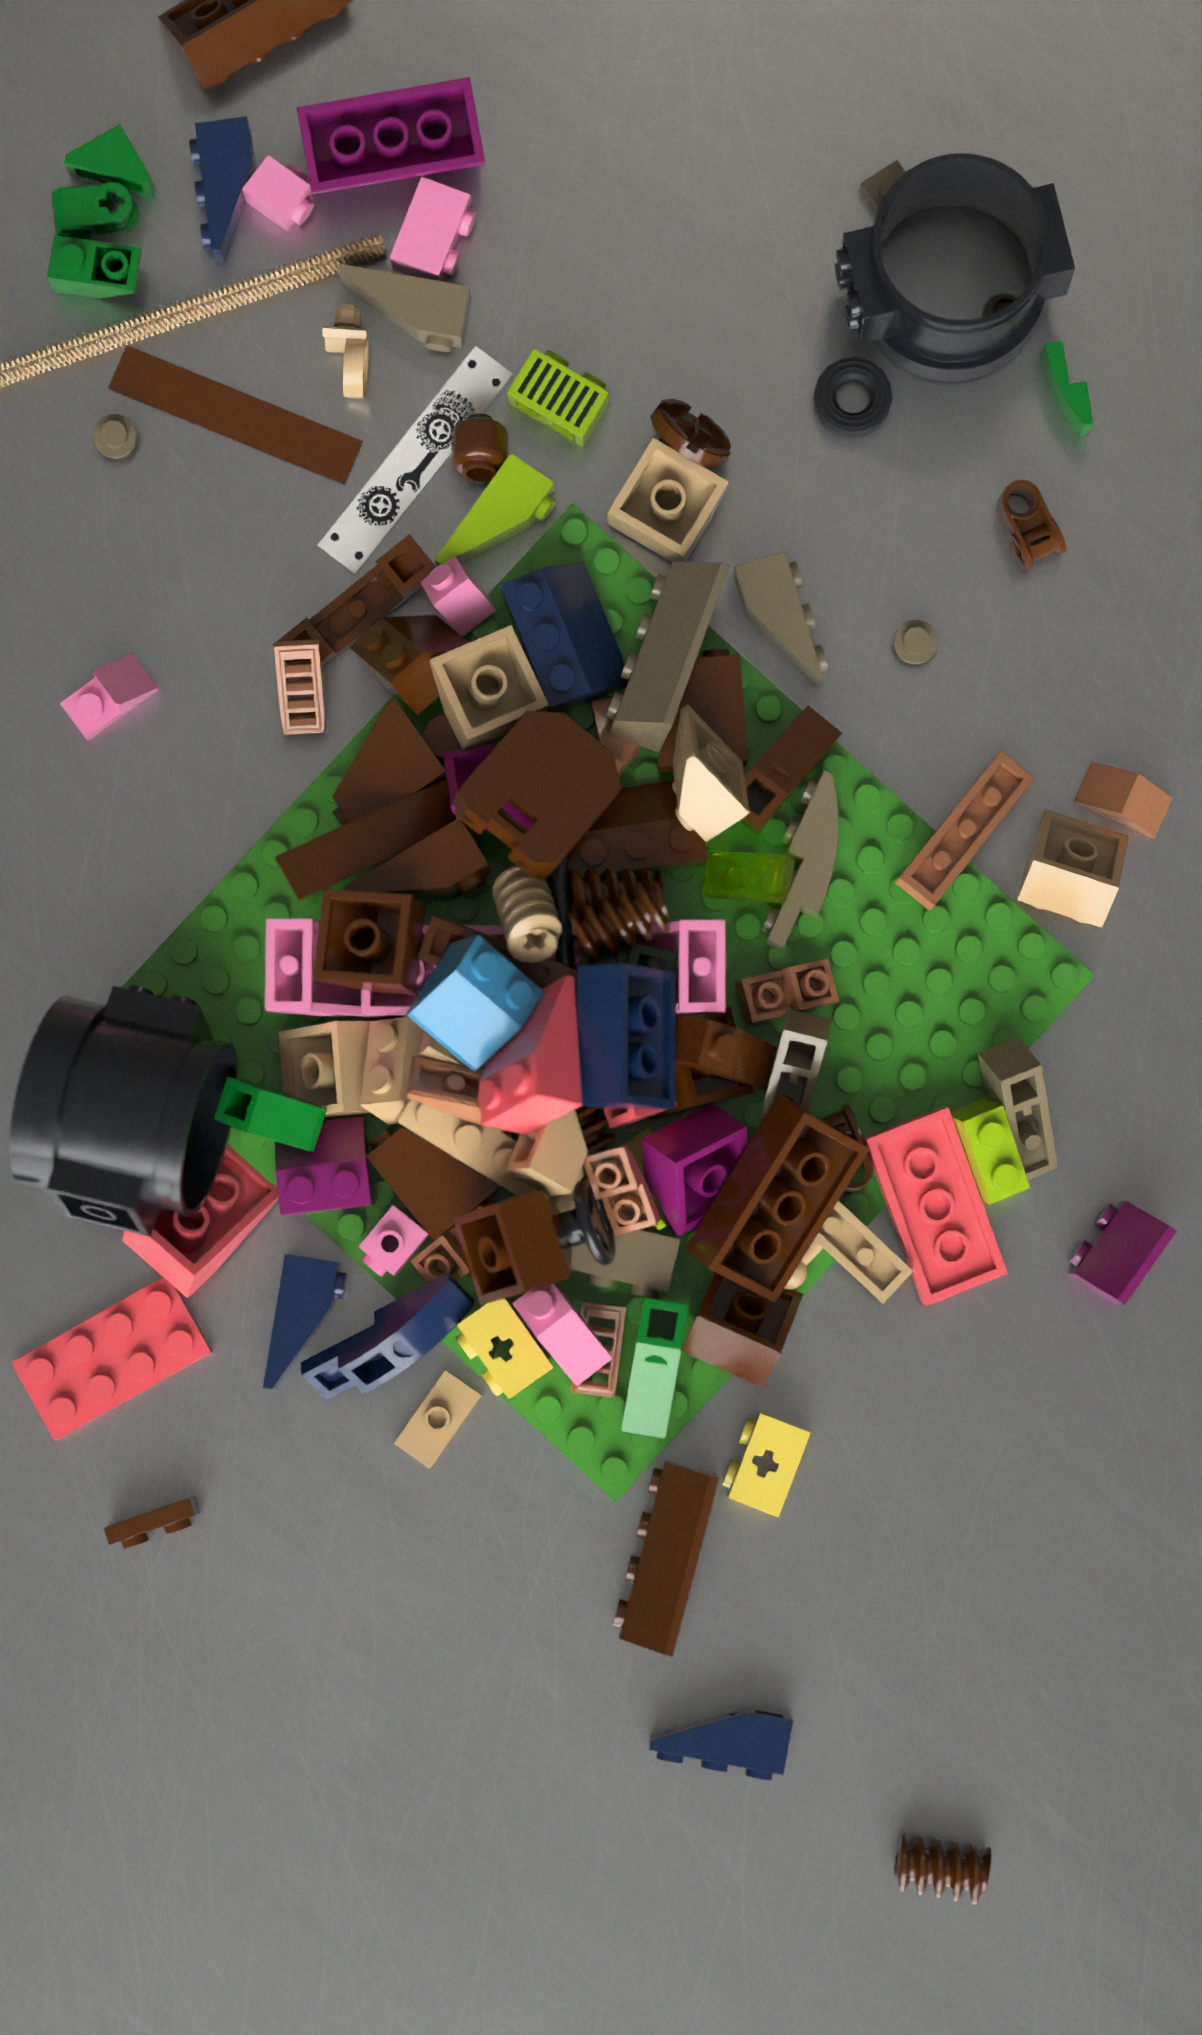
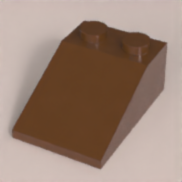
M456 819L343 888L348 891L409 894L418 900L451 898L459 893H462L464 898L487 885L485 879L491 875L488 862L463 821L460 820L457 823Z

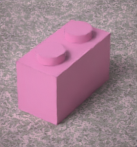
M421 176L390 255L392 269L409 276L444 281L446 275L452 277L461 252L456 250L461 235L469 236L476 218V211L472 210L471 194Z

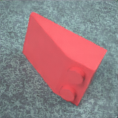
M566 975L541 989L545 993L523 1028L488 1059L479 1080L478 1101L480 1104L481 1125L526 1135L582 1105L575 980L573 976Z
M227 1143L214 1185L206 1201L195 1215L187 1217L177 1214L176 1211L168 1209L159 1210L150 1237L124 1231L122 1241L186 1298H189L222 1266L279 1200L278 1188L263 1177Z

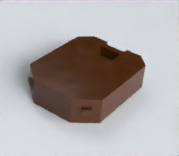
M527 711L461 786L454 798L457 823L462 820L479 835L485 828L496 835L512 849L507 858L527 873L524 878L549 877L608 808L622 789L613 753L565 713ZM507 801L534 822L529 830L502 809Z

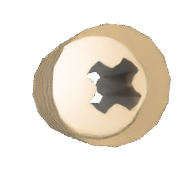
M513 866L502 872L495 880L492 888L493 900L503 928V935L507 941V948L511 955L519 961L529 963L543 961L554 955L557 950L558 939L562 933V925L558 919V912L554 907V900L550 895L547 877L524 878L527 873L518 866Z

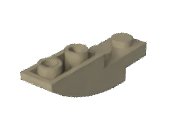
M825 770L819 781L813 778L810 779L800 801L808 805L801 821L792 819L782 843L790 846L785 857L801 863L799 869L790 866L780 889L788 893L781 909L772 906L762 928V931L770 934L766 945L782 951L799 912L816 919L827 893L833 872L838 843V806L833 774Z

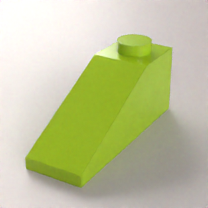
M511 453L435 558L436 567L444 564L454 555L463 564L529 529L537 518L540 521H544L557 499L552 497L555 493L554 482Z

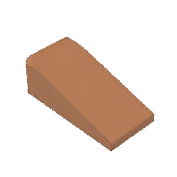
M413 1056L407 1097L474 1124L481 1125L478 1093L479 1080L484 1070L477 1069L472 1071L465 1066Z

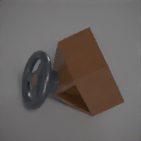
M582 1177L581 1181L575 1184L573 1189L575 1208L565 1212H560L546 1192L541 1189L453 1218L480 1305L571 1278L572 1247L586 1243L594 1259L601 1265H609L614 1261L616 1247L613 1229L602 1199L596 1200L588 1178Z

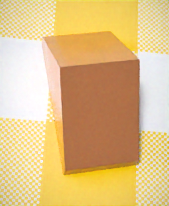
M1091 762L1073 803L1154 839L1173 797L1139 773Z

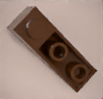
M807 705L745 775L749 814L739 821L758 836L842 735V732Z

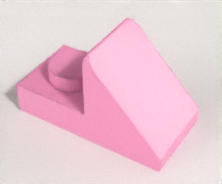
M131 653L95 668L91 671L95 678L60 702V704L83 736L90 740L159 689L134 654Z

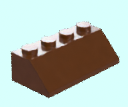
M184 0L157 17L193 76L206 89L210 86H218L225 83L232 77L233 72L248 63L254 64L262 61L269 55L270 50L283 42L294 41L302 37L308 27L320 20L337 16L343 11L345 5L354 0Z
M675 780L622 788L608 808L568 854V869H577L583 879L584 873L588 868L595 869L599 878H601L605 868H611L615 871L618 878L623 868H630L634 875L637 876L641 868H649L651 873H655L658 868L661 872L706 866L708 855L705 840L694 829L692 831L685 829L676 816L675 809L678 807L677 797L672 786ZM551 875L547 877V884L550 889H552Z
M779 1094L685 1249L709 1269L775 1303L870 1149L816 1114Z
M666 1460L662 1469H653L647 1494L655 1496L651 1513L642 1511L636 1538L644 1540L639 1557L631 1555L624 1582L632 1583L628 1601L619 1599L613 1621V1626L621 1628L619 1639L673 1657L719 1481L717 1474Z

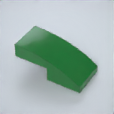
M1063 341L1045 343L1040 357L1051 395L1059 411L1078 436L1088 435L1093 426L1087 381L1069 384Z

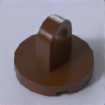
M676 399L661 400L650 416L652 425L660 436L658 440L701 466L712 469L720 468L731 453L729 452L731 449L730 440L722 428L707 415L701 413L697 418L689 413L691 406L686 402Z

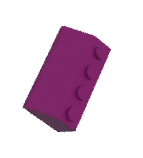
M470 77L297 107L312 195L485 164Z

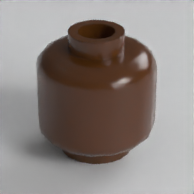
M483 413L470 415L466 420L458 423L453 429L451 439V462L454 469L471 482L483 483L491 481L508 458L509 435L506 427L500 422L493 420L490 415Z

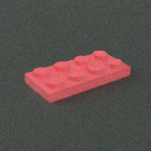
M939 1107L863 1137L864 1145L870 1149L868 1156L907 1264L914 1271L911 1275L923 1305L928 1306L1008 1273L949 1107Z
M162 1277L12 1362V1365L54 1441H57L213 1351L179 1290Z

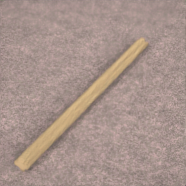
M377 232L376 237L371 234V239L366 236V240L360 238L361 242L355 240L356 244L352 241L350 246L345 243V248L343 245H340V250L338 247H335V252L330 248L329 253L327 250H324L325 254L319 252L320 256L315 253L313 258L310 255L309 261L304 257V263L301 259H298L299 265L296 261H293L294 265L289 262L288 267L283 264V269L281 266H278V271L276 268H273V273L268 269V275L265 271H262L263 275L261 276L260 273H257V278L253 274L252 280L248 276L247 282L242 278V284L239 280H236L237 286L234 282H231L232 287L227 283L226 288L221 285V290L216 287V292L214 289H211V294L206 290V296L203 292H200L201 298L198 294H195L196 298L194 299L193 296H190V301L186 297L185 303L180 299V305L177 301H174L175 307L172 303H169L170 308L165 304V310L159 306V312L154 308V314L149 310V316L144 311V317L138 313L139 319L136 315H133L134 321L131 317H128V322L124 318L123 324L118 320V326L115 322H112L113 328L110 324H107L108 329L103 325V331L99 327H97V333L92 329V335L89 331H86L87 337L82 332V338L76 334L77 340L71 336L72 342L68 338H66V344L63 340H61V345L56 341V347L50 343L51 349L48 345H45V351L41 346L40 353L35 348V354L32 350H29L30 356L27 352H24L25 358L21 353L19 354L20 359L16 355L14 356L15 361L9 357L10 363L4 359L3 365L0 361V384L4 387L5 383L7 386L10 385V381L14 384L15 379L17 382H20V378L25 380V376L28 379L31 377V374L35 377L36 372L38 375L41 374V371L46 373V369L50 372L51 367L54 370L56 369V365L61 368L62 363L66 366L67 362L69 365L72 364V360L76 363L77 358L82 361V357L87 359V355L90 358L93 356V353L97 356L98 351L102 354L103 350L108 352V348L113 350V346L117 349L118 344L123 347V342L126 345L129 344V341L132 344L134 339L138 342L139 337L144 340V335L149 338V333L153 337L154 331L159 335L160 330L162 333L165 332V328L167 331L170 330V327L175 329V325L179 328L180 323L185 326V321L190 324V319L193 323L196 321V318L200 321L201 316L203 319H206V314L208 317H211V312L215 316L216 310L221 314V308L226 312V306L229 310L232 309V306L237 308V304L241 307L242 302L247 305V300L252 303V298L256 302L257 296L262 300L263 295L265 298L268 297V293L270 296H273V291L277 295L278 289L281 293L283 292V287L288 291V285L293 289V283L297 288L299 283L303 286L304 281L309 284V279L314 282V277L318 281L319 275L324 279V273L327 277H329V271L332 275L335 274L334 269L339 273L340 264L355 266L356 262L359 267L360 261L365 265V259L370 263V257L373 261H376V256L380 260L381 254L386 258L387 250L384 241Z

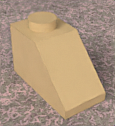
M575 1110L556 1118L526 1135L520 1134L505 1172L536 1190L543 1189L548 1196L572 1193L575 1184L580 1182L583 1177L584 1169L582 1166L588 1153Z

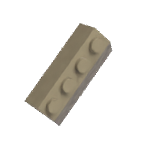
M672 562L667 576L658 574L649 599L657 601L652 615L643 614L635 638L642 640L638 655L629 652L620 676L628 680L623 695L617 692L614 693L606 714L607 718L614 720L609 731L610 735L659 753L673 725L729 570V565L714 562Z

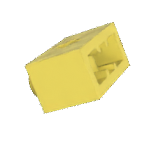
M506 1298L485 1304L457 1324L462 1333L455 1337L470 1359L477 1355L480 1357L488 1369L481 1375L496 1396L504 1392L508 1399H510L554 1368ZM496 1336L502 1341L510 1338L514 1343V1346L509 1350L513 1358L507 1362L502 1356L494 1359L490 1354V1351L495 1347L492 1339Z
M758 1412L756 1420L747 1418L738 1443L745 1445L740 1462L731 1460L722 1485L729 1487L727 1497L779 1518L811 1432ZM767 1449L772 1451L771 1459L776 1463V1467L774 1470L766 1469L762 1476L757 1474L758 1466L752 1460L755 1455L763 1456Z

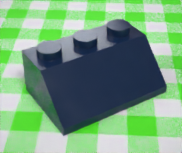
M584 561L541 568L500 584L503 599L526 657L549 704L548 712L561 713L626 687L628 680L620 677L625 663Z
M623 963L578 967L575 993L577 998L581 1106L619 1109H675L676 972Z

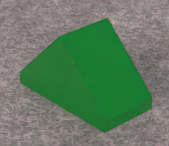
M120 124L67 153L65 156L64 164L70 177L98 184L115 182L125 186L129 192L154 198L156 188L151 176Z

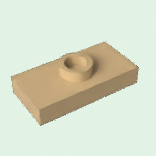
M445 1370L394 1444L431 1469L482 1395L448 1370Z

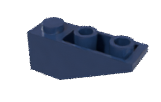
M247 116L195 123L197 138L189 139L193 166L200 165L202 181H195L197 204L199 208L206 207L208 223L200 224L204 250L212 251L216 264L224 263L227 258L246 204L242 188L256 171L252 132Z
M746 1707L650 1735L649 1750L657 1751L656 1758L667 1762L683 1763L684 1757L702 1760L701 1767L727 1772L728 1765L746 1768V1776L762 1780H772L773 1773L784 1774L793 1720L789 1715Z

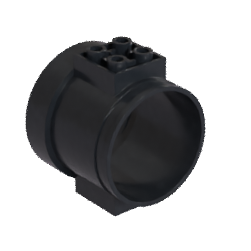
M954 153L934 157L919 163L903 174L891 186L882 200L876 214L874 226L843 233L842 247L836 250L837 263L834 264L839 289L847 288L848 291L846 293L848 305L844 306L850 332H858L860 344L873 341L880 352L901 369L924 379L941 382L973 380L1006 365L1024 348L1031 338L1041 316L1045 300L1067 295L1075 271L1054 183L1033 188L1025 178L1008 165L986 156L968 153ZM939 206L972 208L998 219L1020 239L1030 262L1032 282L1019 298L994 314L969 320L942 318L919 309L896 289L884 268L880 248L890 232L905 218L914 213Z
M129 985L128 989L113 986L107 1005L70 996L59 998L48 1009L36 1030L27 1052L16 1090L9 1138L10 1166L16 1183L23 1187L48 1192L65 1217L148 1237L151 1236L159 1210L168 1209L187 1217L195 1215L206 1201L214 1185L232 1126L217 1121L214 1117L227 1077L238 1078L239 1075L238 1057L234 1045L223 1041L213 1042L214 1037L200 1006L194 1000L185 996L172 995L171 999L155 996L147 988Z

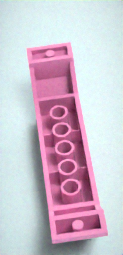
M266 919L265 1011L371 1020L407 1017L406 1012L436 968V965L419 959L415 995L370 992L316 981L313 979L320 921L312 919ZM679 920L677 922H670V932L667 933L663 932L656 924H653L652 940H647L639 931L636 932L638 944L677 953L673 972H676V1015L690 1016L725 1013V920ZM423 925L421 946L429 925ZM464 925L506 941L501 925ZM572 926L574 962L577 969L582 945ZM556 951L550 958L556 960Z

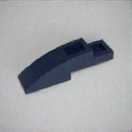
M448 1273L374 1311V1325L302 1361L301 1376L327 1400L354 1386L363 1394H366L403 1372L436 1346L472 1309L474 1299Z

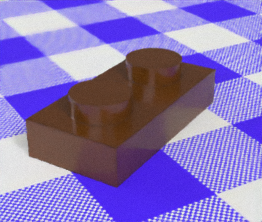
M195 1496L114 1523L104 1527V1531L109 1545L121 1541L123 1549L149 1541L147 1532L164 1527L167 1535L192 1526L189 1517L199 1514L200 1511Z

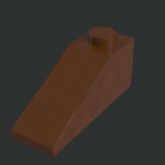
M676 1015V1063L758 1089H767L776 1046L743 1030L710 1019Z

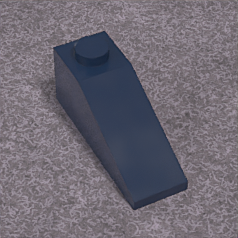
M285 1254L263 1388L275 1389L334 1308L335 1299L344 1298L347 1273L340 1272L341 1263Z

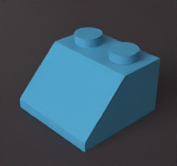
M476 935L450 944L406 1012V1015L469 1069L474 1071L523 1028L545 992L482 937Z

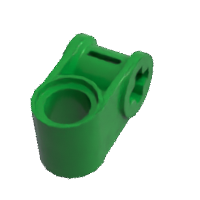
M109 182L83 187L68 186L56 189L51 193L55 234L57 236L86 240L96 236L123 234L133 229L139 220L137 204L133 201L130 192L125 186L119 183ZM121 202L122 204L117 207V213L111 214L110 212L114 211L115 203Z

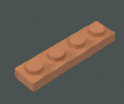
M1000 751L895 884L930 911L1027 790L1035 777L1004 752Z

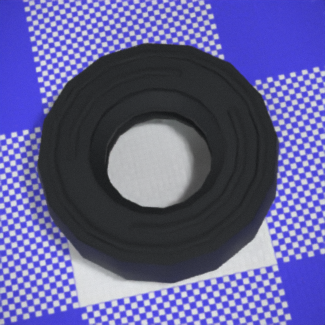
M859 357L842 358L827 366L817 380L813 395L815 411L822 423L834 433L847 437L864 436L879 428L888 416L893 399L891 383L884 371L872 361ZM846 382H859L867 388L870 401L864 410L850 413L844 411L838 405L836 392Z

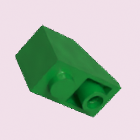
M54 235L47 279L55 293L94 299L133 294L136 291L142 249Z
M228 1076L214 1119L253 1135L314 1152L327 1109L263 1083Z

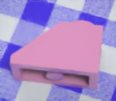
M556 1283L527 1291L512 1303L537 1339L576 1386L613 1359Z

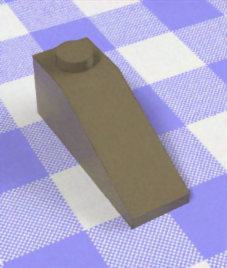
M340 264L339 275L343 286L420 342H426L425 346L427 348L440 352H450L452 347L463 348L472 299L470 286Z
M787 1008L756 1131L779 1094L809 1110L828 1041L831 1019Z
M1019 1037L979 1052L980 1068L987 1098L1004 1106L1027 1179L1030 1180L1057 1169V1155L1041 1063Z

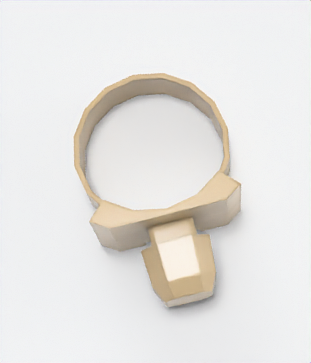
M343 304L336 310L334 327H322V337H325V352L344 353V397L364 399L367 389L370 342L367 340L368 331L367 329H361V315L358 307Z

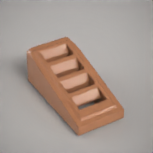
M319 639L274 642L282 733L292 735L325 732L327 711ZM311 659V664L286 665V660ZM312 676V680L288 681V678ZM314 694V697L290 699V695Z
M581 1303L580 1315L587 1324L589 1316L615 1320L614 1329L589 1326L596 1336L613 1338L612 1347L604 1346L613 1359L610 1360V1365L605 1364L596 1371L609 1374L608 1383L584 1380L576 1386L572 1381L570 1392L615 1398L626 1313L625 1307Z

